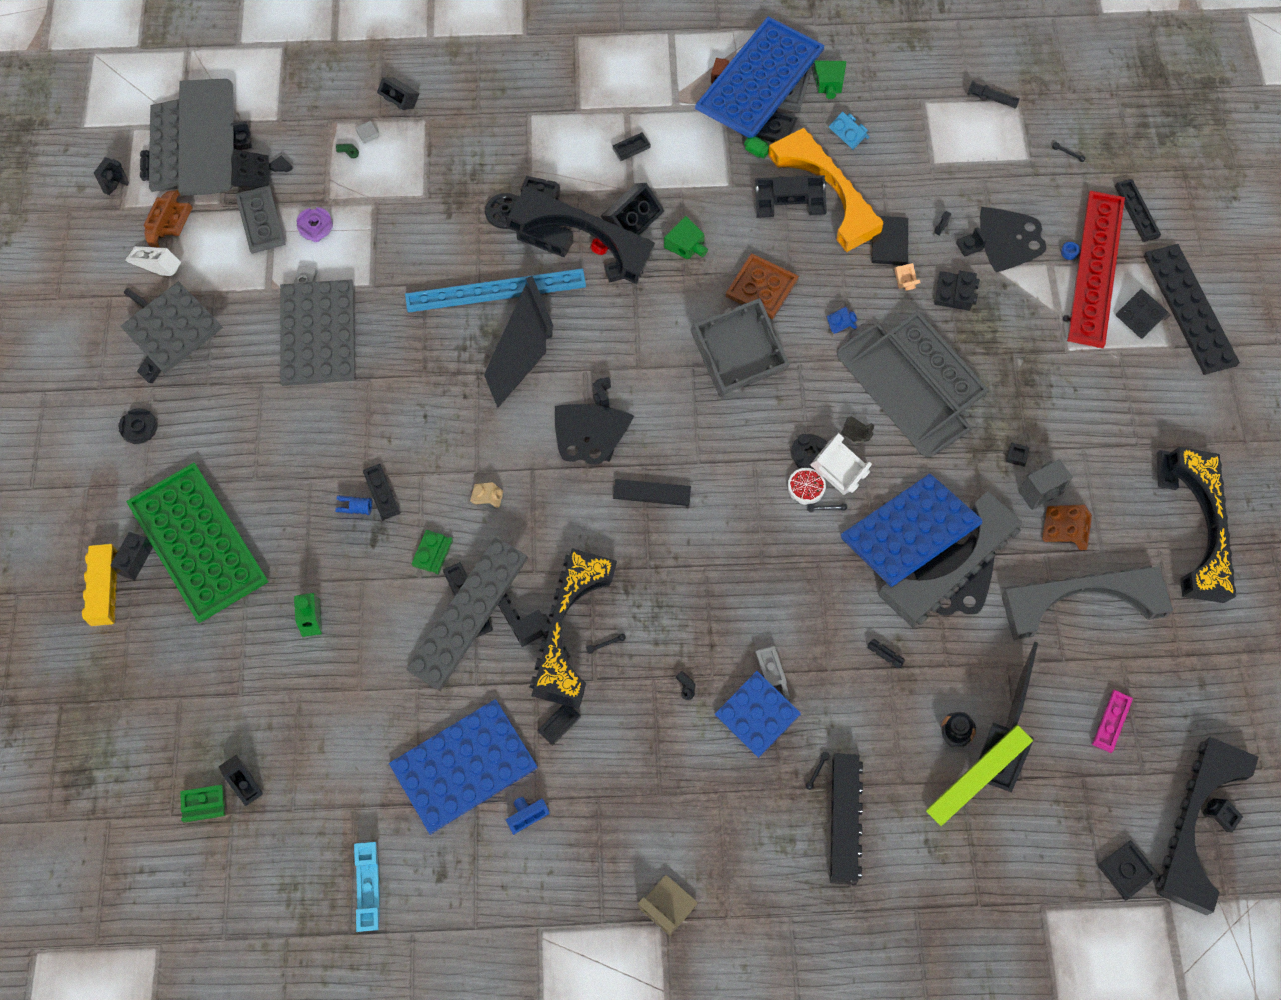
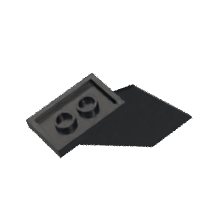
M533 276L526 278L525 287L484 374L497 408L501 406L545 355L546 339L551 338L553 335V323Z
M1034 641L1020 675L1006 727L994 722L992 723L978 760L1018 724L1025 702L1038 642ZM1033 742L987 784L1012 793Z

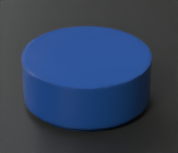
M1066 242L1061 249V255L1068 260L1076 259L1080 253V247L1075 242Z

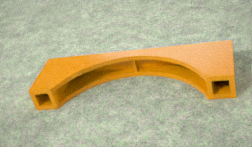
M804 128L769 145L768 156L777 168H797L817 176L825 175V181L836 191L843 205L844 220L838 229L836 240L846 252L873 239L874 236L882 232V219L874 213L872 207L864 201L860 192L854 189L850 180L844 177L841 169L834 165L831 157L824 153L822 147L814 141L813 136Z

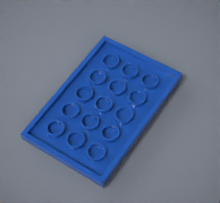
M928 474L843 532L841 539L889 586L893 587L980 526L982 519L933 475Z
M496 699L389 763L430 835L538 768Z

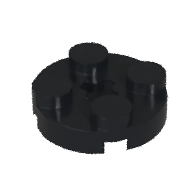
M814 434L799 435L791 448V457L796 462L797 467L800 469H814L810 464L826 446L827 441ZM811 449L815 454L808 456L805 450Z

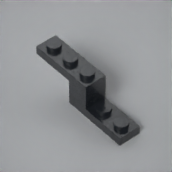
M505 593L498 606L520 645L523 647L542 636L547 640L548 635L544 634L547 622L551 623L547 615H542L540 610H537L520 619L516 609L512 610L509 606L511 601ZM564 646V647H563V650H564L565 656H566V658H567V660H568V658L570 657V655H569V653H568L566 647Z

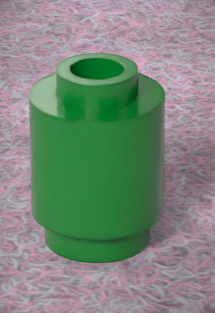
M757 136L746 139L744 146H746L745 150L757 158L765 159L769 153L768 143Z

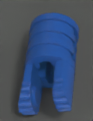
M337 495L336 500L349 501V509L338 507L335 512L371 514L372 498Z

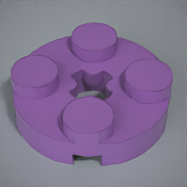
M323 208L305 209L297 217L299 234L313 242H319L333 228L330 214ZM312 222H318L316 226L311 225Z

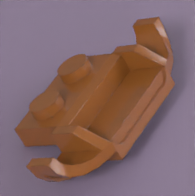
M178 190L167 191L161 197L156 198L143 225L149 247H160L158 245V237L164 238L165 235L180 236L193 207L189 203H179L176 200L178 195H180Z

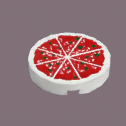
M811 468L796 470L791 474L787 484L790 497L803 505L818 502L826 489L823 476Z

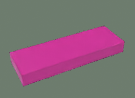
M1116 690L1111 692L1092 745L1109 753L1114 751L1132 703V697Z

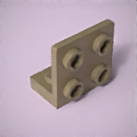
M667 875L660 880L646 898L643 897L638 903V908L670 937L697 906V901Z

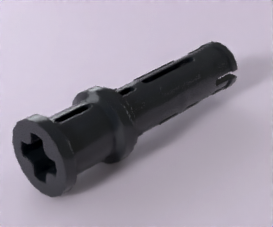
M972 80L967 95L978 96L981 100L986 98L1015 109L1020 98L993 90L988 85L984 86L975 83L974 80Z

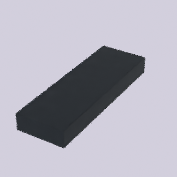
M381 464L362 470L382 521L400 514Z

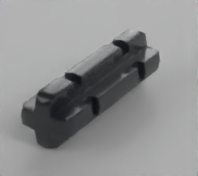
M141 150L140 178L142 181H149V150Z
M876 639L870 641L867 647L872 652L876 651L878 656L889 663L892 662V665L895 667H902L905 662L903 657L895 655L894 651L883 644L880 645V642Z

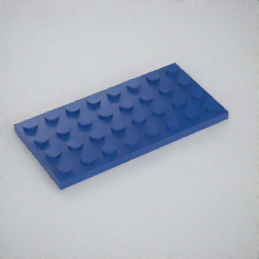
M768 16L695 104V109L740 134L753 138L823 52L825 45Z

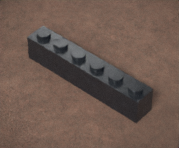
M834 753L832 758L830 883L856 885L858 879L862 878V866H858V858L862 857V845H859V836H862V824L859 823V815H862L863 804L859 803V795H862L863 782H859V774L863 773V762L859 761L860 755Z

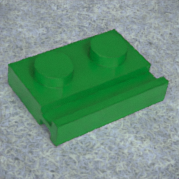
M426 530L411 563L412 566L439 575L453 539Z
M223 785L180 791L181 821L183 823L226 816L225 790Z

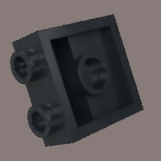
M959 270L958 274L940 271L934 305L970 311L972 304L976 305L978 294L974 293L975 289H978L980 279L976 278L977 273Z

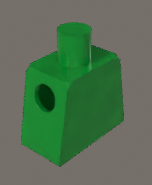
M814 61L813 76L817 92L826 93V98L834 99L836 93L842 92L846 61Z
M686 216L664 237V248L685 259H690L695 253L700 257H704L708 252V248L703 245L704 233Z
M314 593L294 596L295 621L302 637L321 635L320 599Z

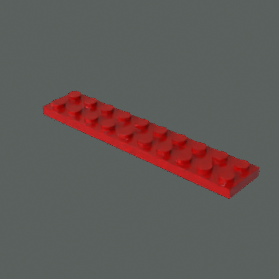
M1089 191L1067 338L1068 342L1102 349L1106 345L1125 197Z

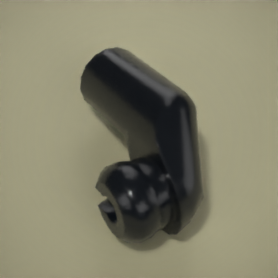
M681 671L676 676V679L683 685L681 696L685 700H691L695 695V682Z

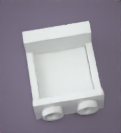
M838 433L831 438L810 465L845 495L848 492L853 493L858 488L859 484L857 482L861 478L864 479L870 473L869 468L872 463H864L842 443L844 437Z

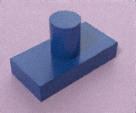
M520 797L513 803L518 812L505 820L514 835L550 813L543 798L529 806L525 798Z

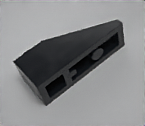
M557 225L534 228L524 234L516 232L517 240L564 258L574 242L573 231Z

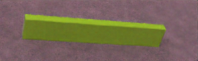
M1017 724L926 809V812L942 826L1033 742V739Z

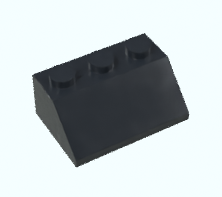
M635 183L601 215V218L620 228L640 235L664 212V209L647 183Z

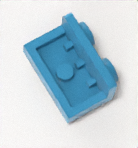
M842 111L830 124L829 128L854 150L864 138H869V135L866 133L868 130L862 124L858 126L855 123L856 119L850 113L846 115Z

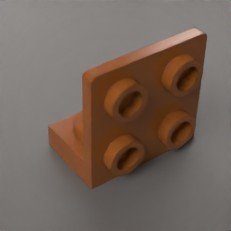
M1086 505L1048 506L1043 541H1073L1079 550H1087L1092 514Z

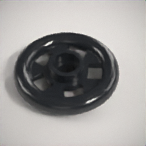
M501 193L492 197L485 206V216L488 222L497 228L508 229L506 228V219L515 205L518 196L511 193ZM511 200L512 203H504V201ZM496 203L499 204L497 209L493 208ZM498 214L501 218L496 220L493 216Z

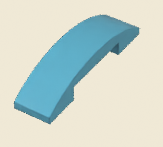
M376 842L354 844L357 876L356 932L379 930L380 920Z

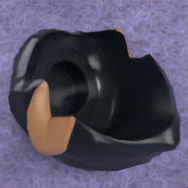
M965 712L949 713L941 724L942 737L950 747L966 746L975 737V722Z

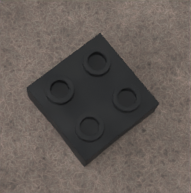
M234 149L231 156V185L253 188L268 186L269 156Z

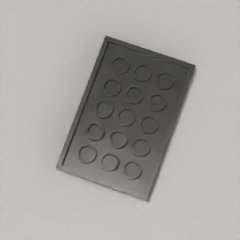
M353 279L280 284L281 385L356 381Z

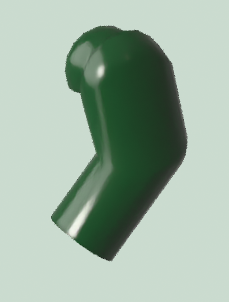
M336 144L337 153L345 152L353 159L358 157L359 150L353 144Z

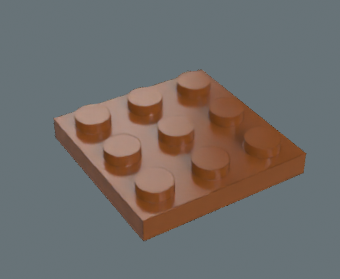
M751 253L727 290L725 297L742 305L760 298L768 317L773 320L798 281L799 276Z

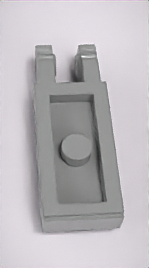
M775 646L756 650L755 655L762 676L775 688L781 686L782 695L787 700H790L786 686L787 681Z

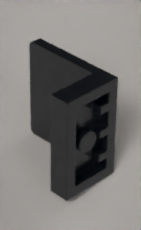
M1142 288L1116 313V317L1141 339L1162 319L1166 320L1171 316L1165 308Z

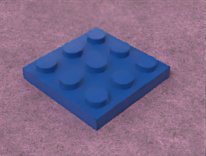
M756 671L715 715L760 758L801 713Z

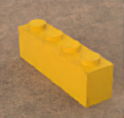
M113 544L88 546V553L85 555L87 571L84 573L86 589L83 591L85 608L82 609V618L90 626L115 624L117 573L110 565L118 550Z

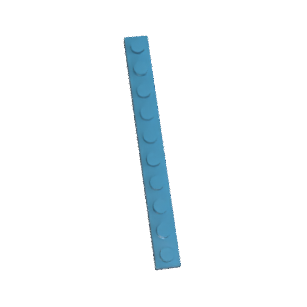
M583 269L533 275L540 294L586 287ZM531 276L405 293L407 311L409 313L520 297L526 284V278Z

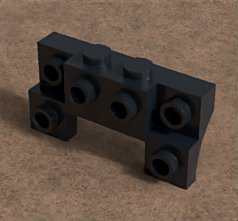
M825 175L755 178L757 218L774 217V205L808 204L809 215H826Z

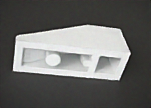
M135 246L126 258L128 263L163 276H172L177 272L181 261L167 248Z

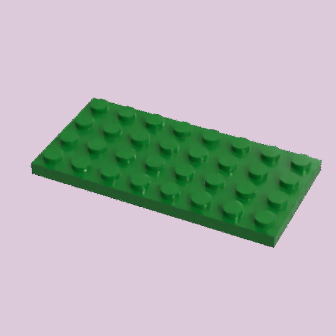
M195 462L126 501L198 623L205 621L269 582Z

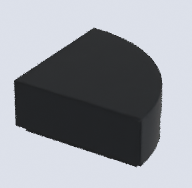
M282 156L269 164V169L273 172H289L293 170L292 165Z
M946 211L943 213L941 222L934 230L935 234L940 236L946 228L951 217L950 212Z

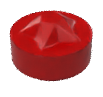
M597 238L593 239L590 245L591 250L598 255H605L607 253L608 247Z

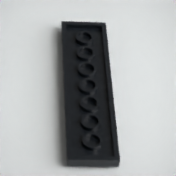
M1179 244L1145 252L1144 258L1203 375L1238 366L1240 362Z

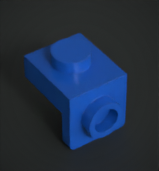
M847 307L827 316L831 331L834 334L850 326L853 329L858 328L856 324L858 319L855 312H851Z

